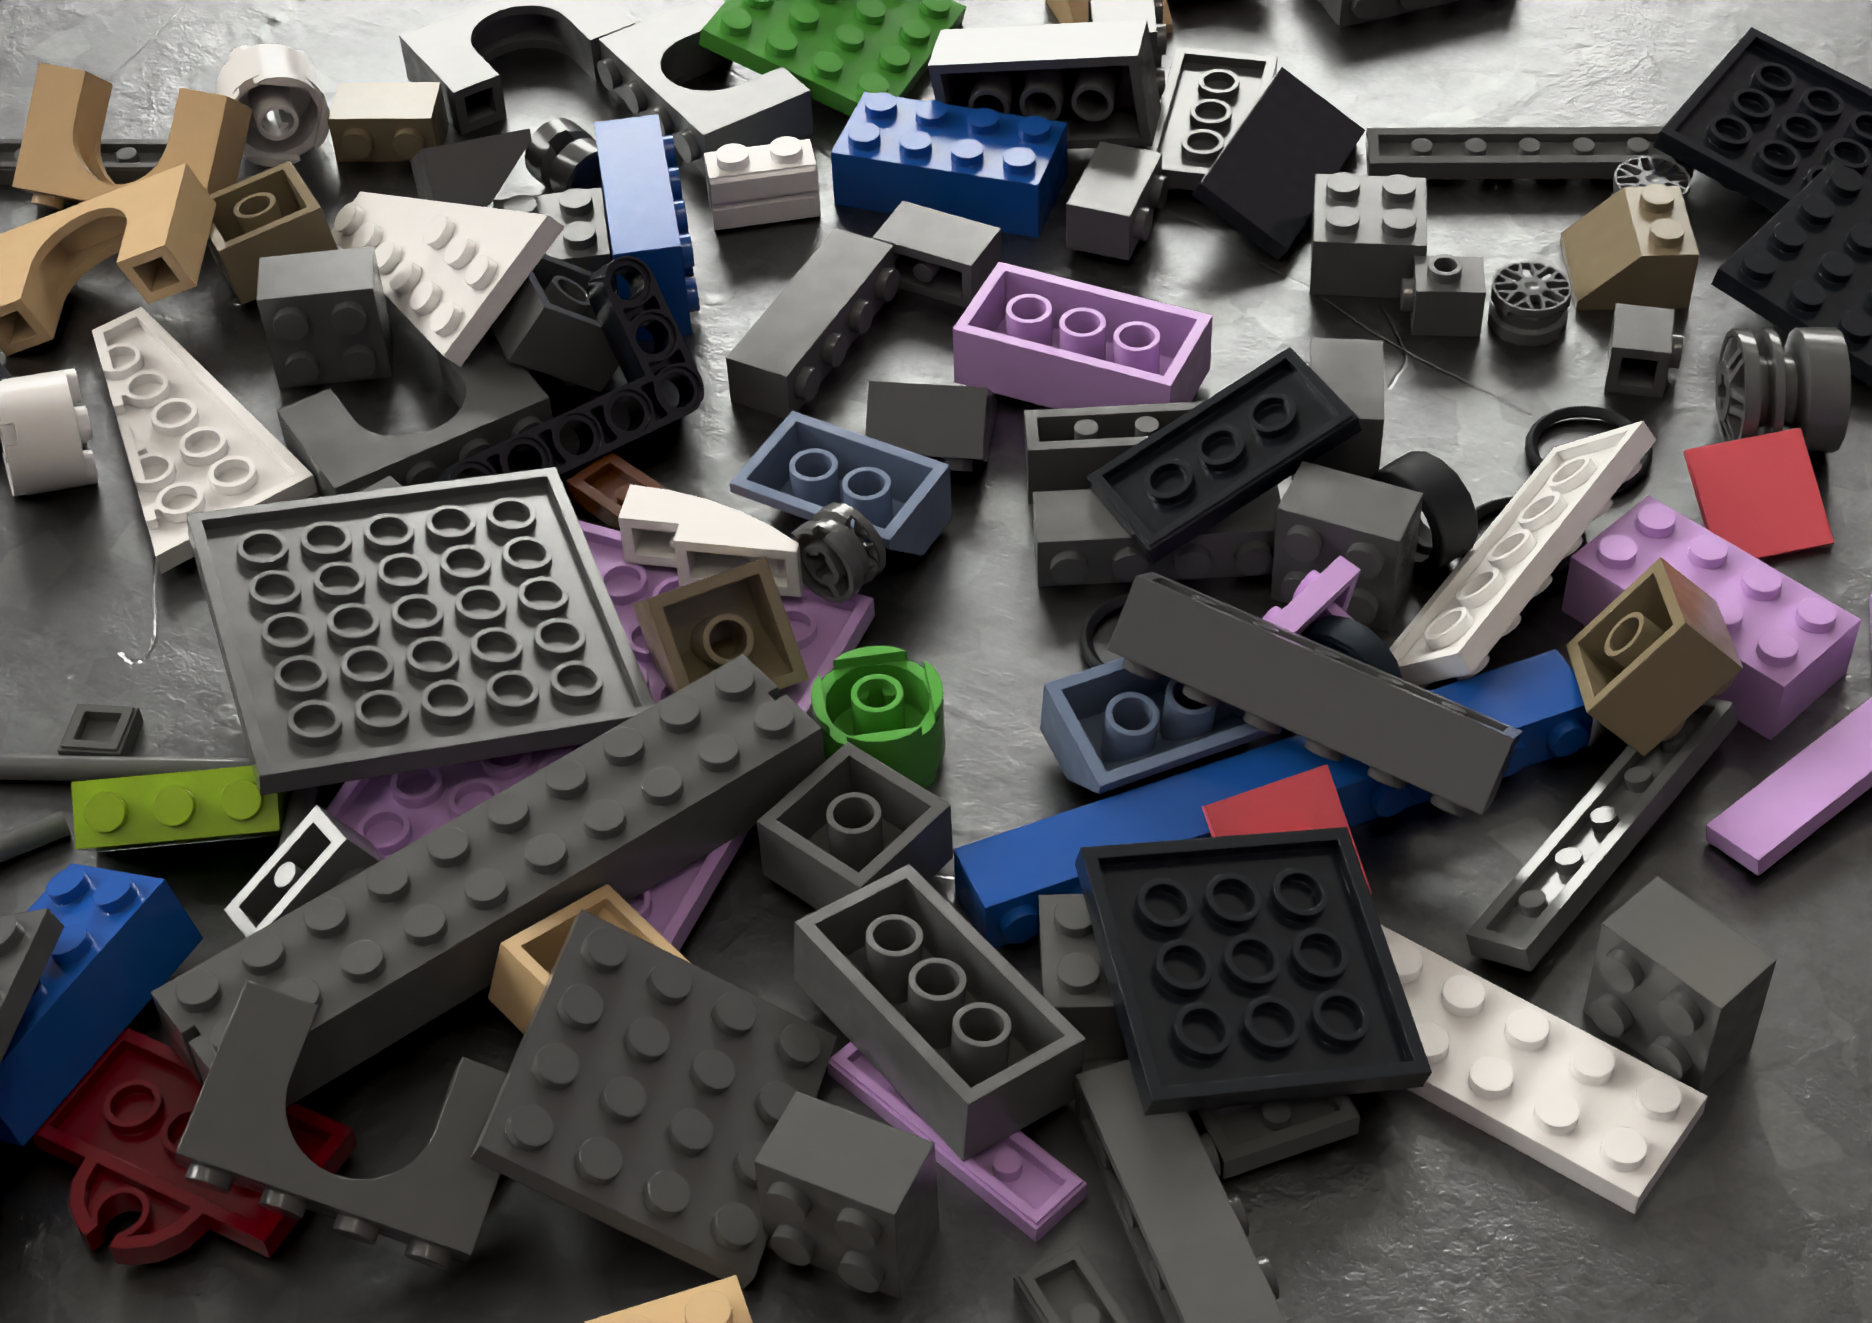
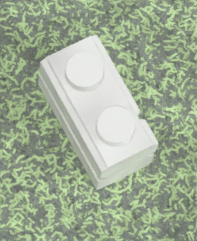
M784 136L773 140L771 144L745 147L741 144L732 143L720 147L715 152L704 153L708 198L715 231L821 216L818 171L810 139L799 140L795 137Z

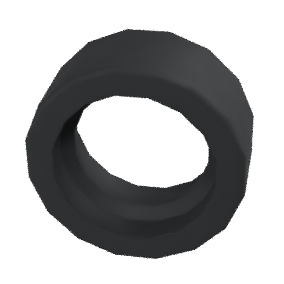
M1410 451L1368 477L1369 479L1423 493L1421 511L1425 515L1430 529L1420 519L1414 574L1430 575L1473 548L1478 535V518L1469 491L1458 474L1442 459L1426 451Z

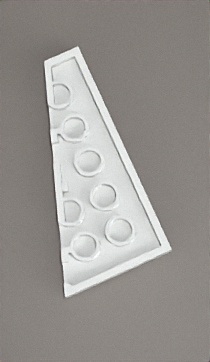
M360 191L353 202L346 204L339 211L331 233L335 242L342 249L374 246L384 294L444 357L461 367L564 229V226L545 214Z
M142 307L92 330L161 574L194 557L188 535L187 514L300 500L318 492L313 474Z

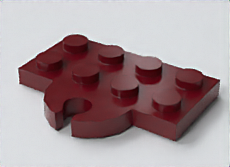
M128 1027L125 1028L31 1137L35 1147L79 1167L71 1182L69 1207L84 1243L94 1252L105 1242L106 1227L115 1216L127 1211H137L141 1213L139 1220L132 1227L116 1234L109 1246L117 1264L138 1265L161 1262L188 1250L209 1230L270 1258L300 1219L280 1215L261 1207L258 1203L262 1194L232 1184L229 1194H223L197 1186L185 1179L188 1168L175 1164L176 1151L204 1084L200 1085L172 1047ZM297 1103L286 1108L288 1126L302 1152L317 1166L336 1174L358 1146L353 1129Z

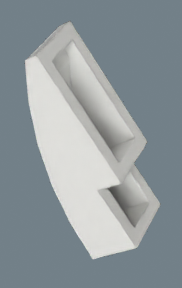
M630 484L618 517L625 563L677 568L679 586H685L767 557L779 594L781 596L801 597L803 580L799 543L787 535L742 511L705 498L667 489Z

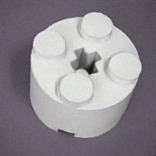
M261 44L252 47L247 45L239 46L229 54L228 61L222 67L217 77L215 94L228 96L252 108L242 156L254 164L275 167L289 160L292 164L301 161L300 155L312 147L316 151L324 143L328 135L329 124L327 119L330 111L319 77L308 55L303 51L278 44Z
M75 368L2 379L0 381V438L4 452L2 453L13 496L24 494L27 496L98 483L93 452L91 449H82L83 446H87V441L92 440L87 408L85 405L77 407L73 405L74 403L81 402L80 387Z

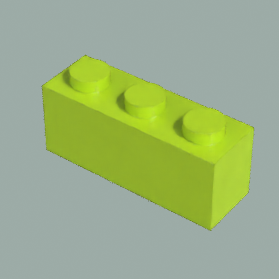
M252 765L71 782L75 849L98 852L281 835L290 791L260 796Z

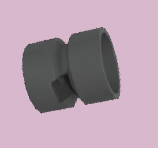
M555 118L542 124L531 136L532 140L528 144L524 155L526 169L532 177L555 193L564 192L572 188L592 189L602 187L603 192L596 140L588 132L571 120Z

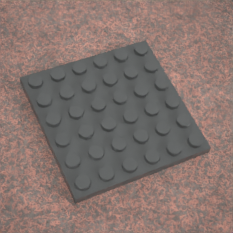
M556 467L187 514L190 543L260 796L588 743L655 704Z

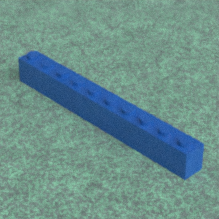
M1556 649L1431 690L1433 693L1523 731L1503 777L1513 775L1522 768L1557 756L1565 757L1571 755L1580 748L1589 745L1594 718L1586 712L1574 671ZM1298 734L953 849L955 893L973 927L996 949L1011 943H1023L1039 934V895L1083 894L1075 867V861L1081 847L1212 837L1202 806L1328 764L1349 827L1381 816L1390 817L1396 815L1405 808L1430 800L1433 793L1408 782L1405 789L1393 788L1378 782L1367 775L1369 765L1344 755L1341 762L1319 756L1305 748L1304 745L1307 738Z

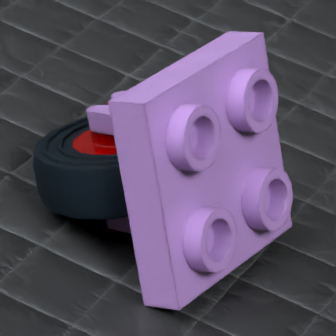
M1341 555L1321 574L1316 570L1311 571L1301 581L1293 595L1292 601L1286 607L1281 609L1278 606H1274L1262 618L1403 679L1398 662L1385 642L1368 627L1355 621L1346 613L1361 569Z

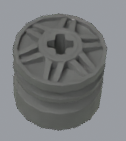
M1836 327L1795 328L1790 331L1784 348L1778 333L1772 328H1762L1756 333L1755 337L1748 328L1731 329L1727 332L1721 347L1715 386L1716 410L1722 441L1727 442L1801 427L1808 453H1833L1839 450L1846 435L1851 403V367L1847 344L1842 332Z

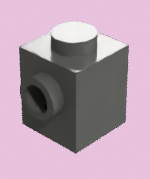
M1448 254L1436 256L1415 255L1412 278H1402L1400 295L1401 312L1411 313L1412 335L1480 337L1486 297L1483 257H1459Z
M1615 304L1608 344L1604 392L1663 398L1669 368L1679 369L1684 334L1673 333L1674 309Z

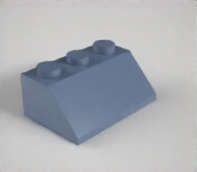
M791 411L729 483L731 493L809 521L824 506L832 502L845 503L858 510L871 522L880 535L885 548L921 556L926 553L952 519L949 464L795 411ZM852 518L851 526L854 528L855 520ZM863 538L865 541L872 542L870 538Z
M1124 657L1044 684L1040 730L1065 777L1098 794L1273 734L1243 720L1245 711L1224 701H1221L1219 707H1212L1185 696L1182 693L1185 684L1161 674L1159 680L1155 681L1129 672L1122 667Z

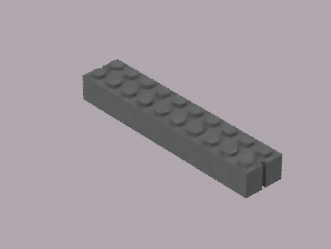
M742 654L153 990L151 995L170 1045L200 1085H202L206 1080L246 980L319 1005L314 1023L287 1089L285 1105L287 1108L491 985L501 942L606 884L611 886L626 902H629L757 825V820L825 762L822 728L786 694L779 698L778 686Z

